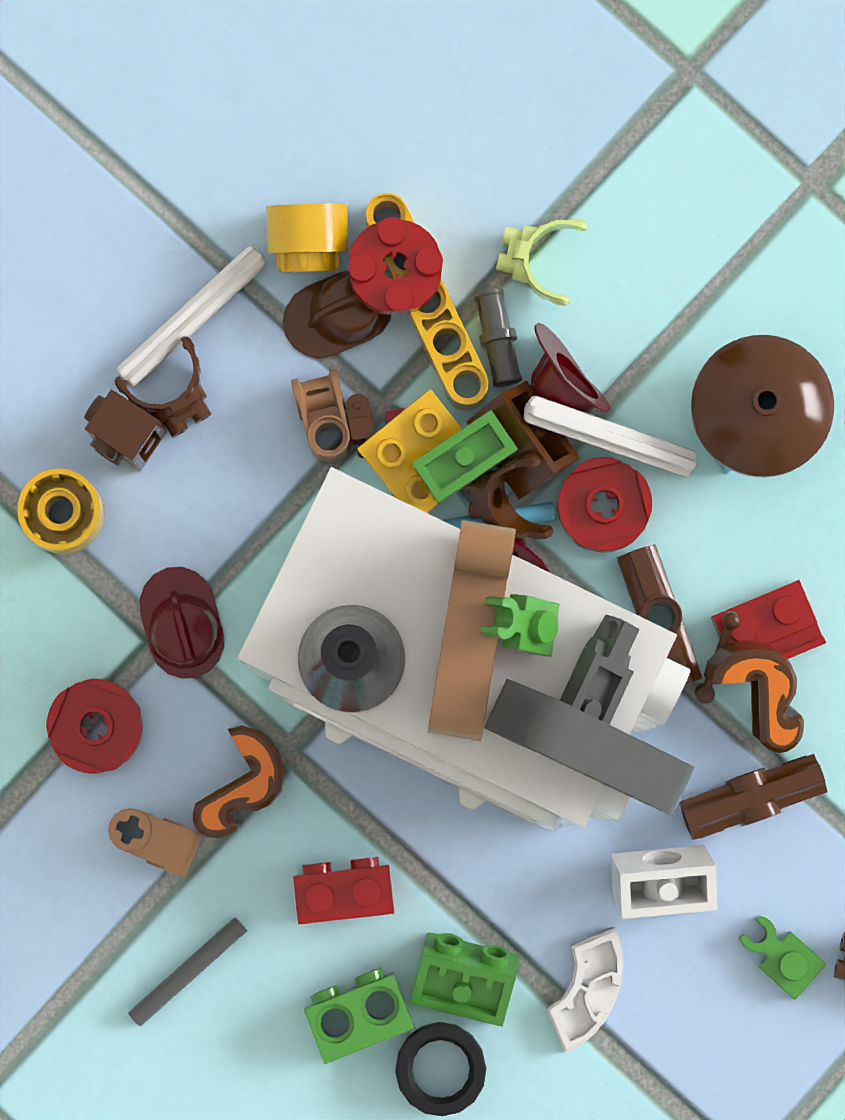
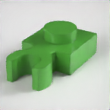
M510 594V598L488 596L485 598V604L493 606L496 610V621L493 626H481L480 632L482 635L503 639V648L552 657L554 638L558 631L559 603L518 594Z
M758 915L755 920L764 928V938L760 942H752L749 937L741 934L739 941L746 949L753 952H762L766 955V958L758 965V968L790 997L796 1000L827 964L790 931L780 941L776 937V929L769 919Z

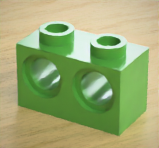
M378 968L356 977L357 987L339 993L337 985L310 995L313 1004L306 1006L304 1012L324 1064L415 1029L394 972L384 975L382 968ZM384 991L392 997L394 1008L388 1016L375 1017L367 1010L366 1000L373 992ZM339 1009L346 1013L349 1018V1027L344 1033L332 1035L325 1031L322 1026V1016L328 1010Z

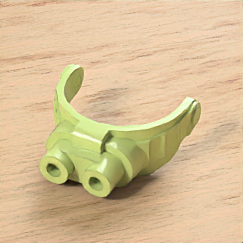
M560 219L550 221L539 227L524 225L523 230L506 226L502 244L508 245L507 254L500 252L496 270L513 274V280L525 283L526 286L533 290L534 294H537L542 299L549 300L559 306H567L570 304L571 298L563 294L549 292L535 281L528 265L529 253L533 245L543 235L564 228L587 231V223L581 219Z

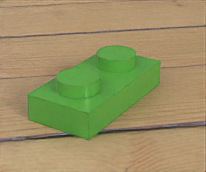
M490 410L414 461L412 467L439 505L516 453L518 448L492 410Z

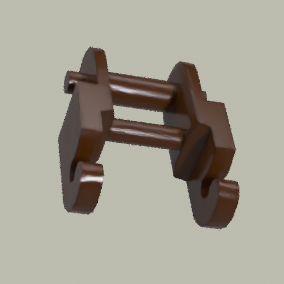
M362 394L351 395L346 402L352 444L358 445L357 448L375 434L368 399ZM357 450L358 456H359L360 458H363V459H364V457H363V456L360 454V452Z

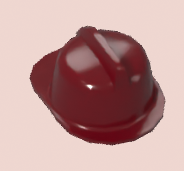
M538 322L534 326L535 335L545 353L531 375L530 386L537 396L585 413H589L594 408L608 412L611 409L608 401L593 383L586 378L562 341L548 327Z
M168 567L155 573L144 585L139 599L140 615L150 652L156 664L167 674L181 679L197 678L211 671L220 660L224 648L223 628L214 595L207 581L196 571L184 567Z

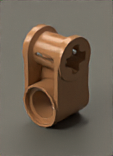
M329 370L328 376L300 382L298 379L291 380L300 421L303 420L313 456L325 464H336L343 461L351 449V436L344 411L346 406L337 370ZM334 429L342 434L343 440L338 448L324 450L317 445L318 435L322 431Z
M131 808L116 813L111 819L108 829L111 841L119 849L145 859L151 865L184 878L187 877L203 837L202 833L164 818L162 820ZM132 816L139 819L138 827L144 830L143 837L141 839L133 838L130 844H126L122 841L124 833L117 830L118 825L121 821L129 822Z

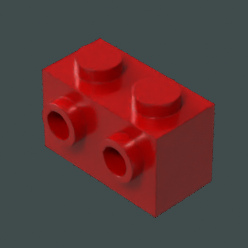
M378 857L350 860L351 869L332 871L331 862L302 865L303 874L293 876L298 925L394 914L389 865L379 866Z

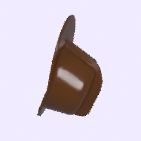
M343 271L306 286L296 293L285 308L283 326L285 336L293 348L306 356L324 358L337 355L372 340L384 331L391 320V315L380 314L366 307L354 294L348 271Z

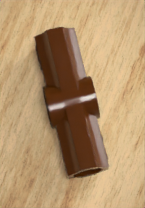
M656 545L642 547L616 557L636 615L647 620L649 608L655 605L664 606L671 613L672 622L667 630L677 634V637L667 658L690 669L685 685L702 679L701 671L682 621V610L675 601Z
M811 754L782 763V765L766 770L764 767L725 781L726 785L679 801V806L691 839L696 840L724 831V829L740 824L742 827L781 813L780 809L827 793L828 791L822 769L815 755Z

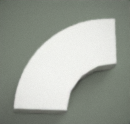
M615 927L571 945L574 959L571 983L562 997L546 1008L564 1053L577 1048L593 1036L608 1018L616 1001L622 981L623 958L620 940Z

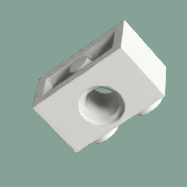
M705 845L611 854L612 898L622 919L717 910L716 865Z

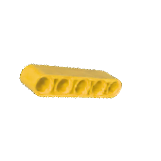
M378 194L367 205V227L376 223L374 216L379 210L384 208H391L397 211L401 220L414 222L404 201L395 194ZM392 256L383 260L391 279H395V274H398L400 279L408 273V271L401 270L395 265ZM441 279L435 293L440 299L438 309L431 313H423L417 310L407 314L447 399L457 409L469 411L476 409L484 402L489 382L487 374ZM441 334H452L459 340L460 348L456 353L446 356L436 351L433 342ZM462 376H472L479 382L481 389L474 397L462 398L454 391L453 384Z

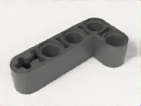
M506 679L484 726V729L546 756L671 816L674 815L695 768L573 706L510 679Z

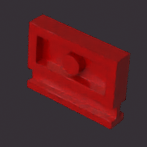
M800 580L711 617L720 638L724 628L722 617L729 611L736 612L740 616L741 622L739 627L733 630L728 644L742 641L765 643L786 659L826 643Z

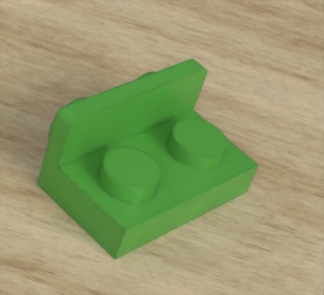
M429 932L426 935L410 1003L503 1027L516 979L519 956L510 953L507 949L498 945L482 946L463 941L454 934H435Z

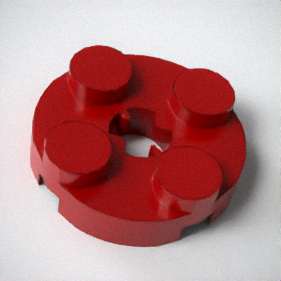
M397 217L385 218L381 222L372 224L363 230L351 247L348 274L352 290L366 307L380 314L392 315V313L402 314L417 311L432 299L439 287L443 257L437 242L423 227ZM396 255L404 258L406 261L403 267L408 273L400 279L398 274H395V279L388 278L384 274L387 266L383 260L389 256L395 259Z
M613 457L589 459L579 464L563 482L557 498L559 521L566 534L579 547L602 553L621 550L631 545L646 528L652 512V495L649 485L643 475L621 460ZM606 492L608 499L616 498L618 509H611V512L615 515L603 518L601 512H593L591 500L597 502L598 499L594 497L596 494Z
M93 678L75 683L59 693L49 709L46 729L51 746L65 765L82 773L99 774L114 771L131 759L141 742L143 722L140 707L127 690L111 681ZM92 713H101L104 715L103 724L108 726L107 733L103 737L101 734H98V740H90L87 738L88 729L82 727V722L87 715L90 719H93Z

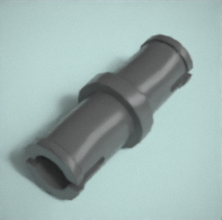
M501 288L484 290L474 295L483 334L479 336L481 347L487 350L493 387L510 386L523 380L519 371L513 343L517 340L515 328H510L503 296L504 291Z

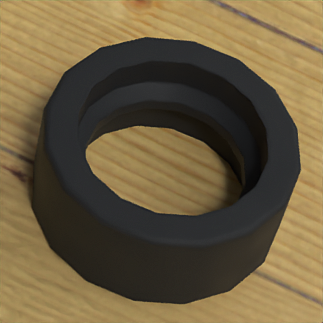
M437 1022L421 1026L406 1038L398 1051L395 1073L399 1090L410 1105L425 1114L443 1117L460 1113L475 1102L484 1087L487 1068L482 1048L472 1034L458 1025ZM438 1040L452 1042L460 1047L467 1056L469 1063L468 1079L462 1089L454 1095L443 1098L430 1096L422 1091L415 1082L412 1072L413 1061L418 1051L426 1044Z

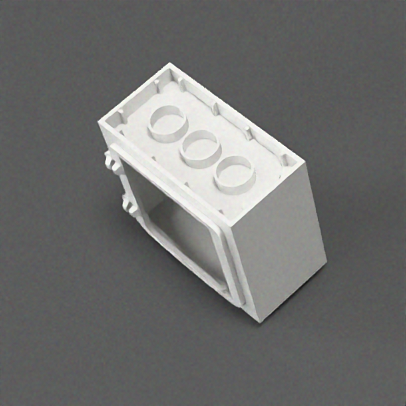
M331 467L237 659L258 677L270 682L267 689L281 701L325 722L326 739L341 745L354 736L459 787V804L471 810L487 801L535 825L556 832L559 824L585 828L590 817L597 820L602 819L605 821L607 819L611 821L613 819L618 821L631 798L630 796L484 729V727L481 741L428 733L460 529ZM512 555L505 597L510 598V594L528 595L559 603L558 631L554 638L552 657L503 648V639L498 638L484 726L506 679L560 700L583 648H586V643L593 637L606 614L620 618L640 629L628 654L631 656L628 669L634 671L610 725L629 735L632 730L641 734L643 730L648 731L650 727L655 729L658 724L664 726L690 673L689 668L667 658L677 634ZM344 605L365 606L384 615L397 629L405 649L404 672L395 691L378 706L361 712H342L320 703L304 685L298 668L299 645L306 629L322 613ZM355 643L345 644L339 649V658L346 663L356 661L360 654V649Z

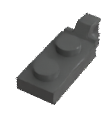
M606 614L593 637L586 643V648H583L560 701L610 725L634 671L628 669L631 658L628 654L640 629L620 618Z

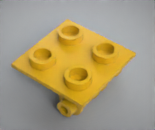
M429 389L360 445L357 450L392 492L393 497L428 513L438 503L412 467V463L462 430V428L434 392Z

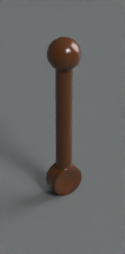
M729 611L722 617L724 628L715 653L718 649L728 645L733 630L740 625V616L734 611ZM706 678L704 683L699 684L695 688L696 698L699 702L705 704L710 703L715 697L713 684Z

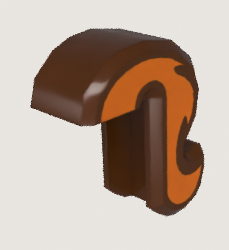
M742 641L731 643L718 649L707 661L704 677L710 683L717 685L750 682L752 735L773 752L783 753L794 748L802 738L804 719L792 706H789L797 689V677L791 663L765 643Z
M243 725L228 729L251 771L195 803L193 822L196 829L203 835L210 838H222L237 832L240 823L233 818L235 811H259L272 805L283 791L286 771L280 753L273 742L259 730Z

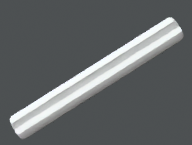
M252 246L244 249L118 366V374L128 385L132 387L137 386L183 343L180 338L183 336L190 337L265 268L266 261L264 257Z
M532 396L525 405L524 420L529 424L683 477L689 476L692 470H695L697 454L694 450L539 396Z

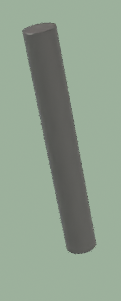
M234 917L128 1012L129 1016L141 1027L248 930Z

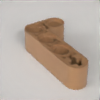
M466 520L461 522L428 733L477 741L482 739L498 638L485 637L480 632L481 626H493L496 621V610L493 606L485 604V598L488 596L505 597L516 528Z

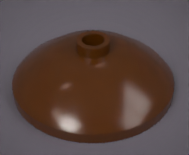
M751 335L724 345L704 364L692 390L691 417L701 444L721 465L746 476L775 477L801 467L822 447L833 422L834 395L824 368L805 348L779 336ZM764 393L771 395L775 401L774 407L770 410L762 409L758 404L759 395Z

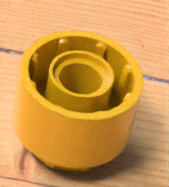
M347 204L266 206L268 254H276V268L280 272L336 271L340 267V252H348Z
M54 468L43 471L28 481L19 496L17 514L22 530L34 543L52 553L70 554L86 548L96 539L104 522V505L96 488L81 474L69 469ZM61 499L71 501L73 505L72 517L62 524L53 523L49 517V510L52 504Z

